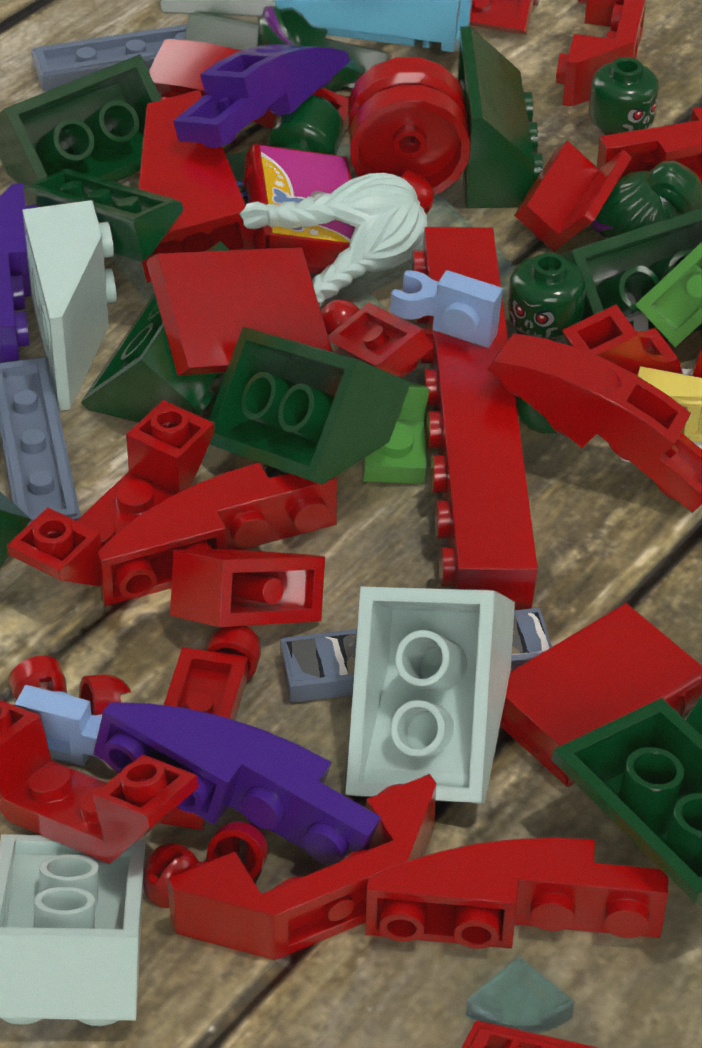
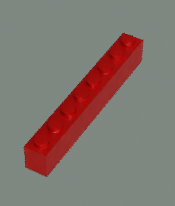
M424 227L422 250L412 251L411 271L421 272L439 282L445 271L448 270L501 287L493 228ZM503 299L501 301L498 332L489 348L433 330L434 316L428 315L415 319L416 324H426V328L422 329L433 345V348L419 359V363L430 364V369L423 370L422 384L429 388L427 405H434V411H428L427 447L438 448V455H432L430 482L432 493H442L443 500H436L435 536L436 539H447V547H441L439 554L440 586H451V589L496 591L515 602L514 611L532 609L538 566L515 395L503 387L496 376L487 370L508 340Z

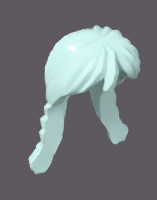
M369 173L351 179L331 194L323 193L317 198L308 196L299 203L287 201L278 206L275 204L266 205L260 202L248 203L239 214L243 218L244 226L247 229H257L266 225L270 227L280 226L287 229L302 226L311 227L326 224L333 220H338L355 227L349 248L339 253L333 264L328 265L321 274L316 275L312 280L319 307L322 306L324 300L337 295L340 289L350 285L354 278L363 276L366 271L380 272L390 270L412 258V251L419 250L423 245L424 227H427V214L420 206V201L414 188L405 179L387 173Z

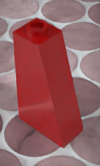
M200 90L147 104L139 189L176 199L182 202L184 209L152 254L141 262L147 283L152 281L146 261L157 253L207 251L219 241L230 250L255 249L252 230L244 226V220L239 215L246 205L223 147L210 148L204 146L203 143L179 141L173 120L202 98Z

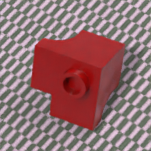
M617 305L562 330L567 345L604 358L637 376L640 366L683 374L678 357L657 329L636 331Z

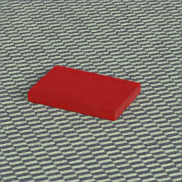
M302 247L157 253L146 261L178 376L226 372L243 326L332 352Z

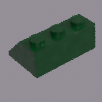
M461 26L457 79L465 95L467 123L470 134L469 162L462 173L466 208H519L543 170L542 153H537L538 126L537 122H532L533 95L532 92L523 91L521 72L471 26Z
M141 54L4 108L0 112V160L7 174L16 183H23L25 188V186L65 169L112 182H117L140 172L147 104L162 100Z
M702 208L579 247L560 255L575 263L584 273L586 293L584 313L581 321L614 305L619 307L626 318L641 314L642 312L635 304L702 242ZM625 293L633 295L635 304L627 298ZM648 319V330L656 328ZM632 320L630 323L634 328V320ZM702 323L692 332L701 330ZM657 329V331L660 333L665 341H668V339Z
M219 241L207 251H226L230 249ZM154 292L80 403L90 411L138 423L163 400L195 415H199L214 396V392L209 388L214 379L220 378L226 372L177 375Z
M243 326L209 421L214 423V434L209 445L323 485L390 441L411 382L358 359Z
M660 698L553 749L551 760L695 904L702 906V735L663 698Z

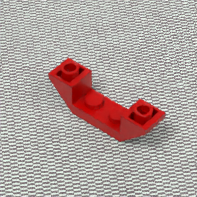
M578 0V3L586 4V24L610 26L611 28L610 31L608 30L606 38L574 34L569 54L560 53L556 71V84L564 85L563 105L575 106L589 101L591 81L594 73L603 65L623 57L637 59L644 27L646 0Z
M163 400L126 434L129 472L77 521L47 507L7 544L8 555L60 581L100 587L97 552L117 532L138 516L165 499L192 486L213 437L214 423Z
M0 700V812L13 824L111 864L199 788L197 775L146 755H141L134 762L127 765L108 783L54 762L51 759L41 716Z
M428 774L405 784L391 785L379 794L367 798L366 809L381 817L369 850L355 851L347 855L340 862L304 877L297 876L286 879L274 889L265 893H260L236 852L212 861H202L191 865L182 873L168 878L170 923L176 934L271 960H278L366 923L368 878L401 863L425 855L434 831L437 783Z

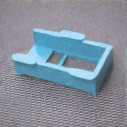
M275 0V5L280 9L294 8L302 13L311 25L327 29V35L415 46L422 41V47L430 48L436 42H441V51L454 52L459 48L460 27L469 26L472 0Z

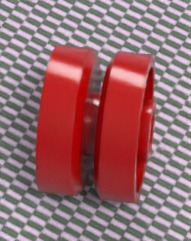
M396 57L374 65L357 79L348 97V126L350 134V162L358 177L369 173H387L401 177L405 171L410 170L430 183L434 195L443 192L460 178L469 162L470 134L467 123L465 95L458 79L441 64L421 57Z

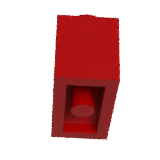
M238 549L173 550L170 616L216 627L320 622L322 619L325 556Z

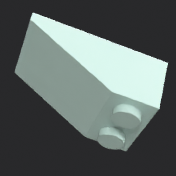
M92 200L23 210L32 304L45 357H48L59 411L71 409L108 330L107 303L117 302L112 268H104V258L113 257L114 255L111 230L108 222H98Z
M360 586L346 795L372 797L391 785L405 784L430 774L437 783L436 801L485 804L511 671L514 601L496 591Z
M1 834L0 1018L8 1023L19 1025L35 1023L41 1019H75L92 1026L110 1025L118 1020L136 1021L145 838H141L114 862L108 864L42 835Z

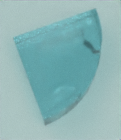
M519 956L467 999L466 1015L473 1021L479 1020L527 1032L541 1033L554 1029L573 1017L575 1001Z

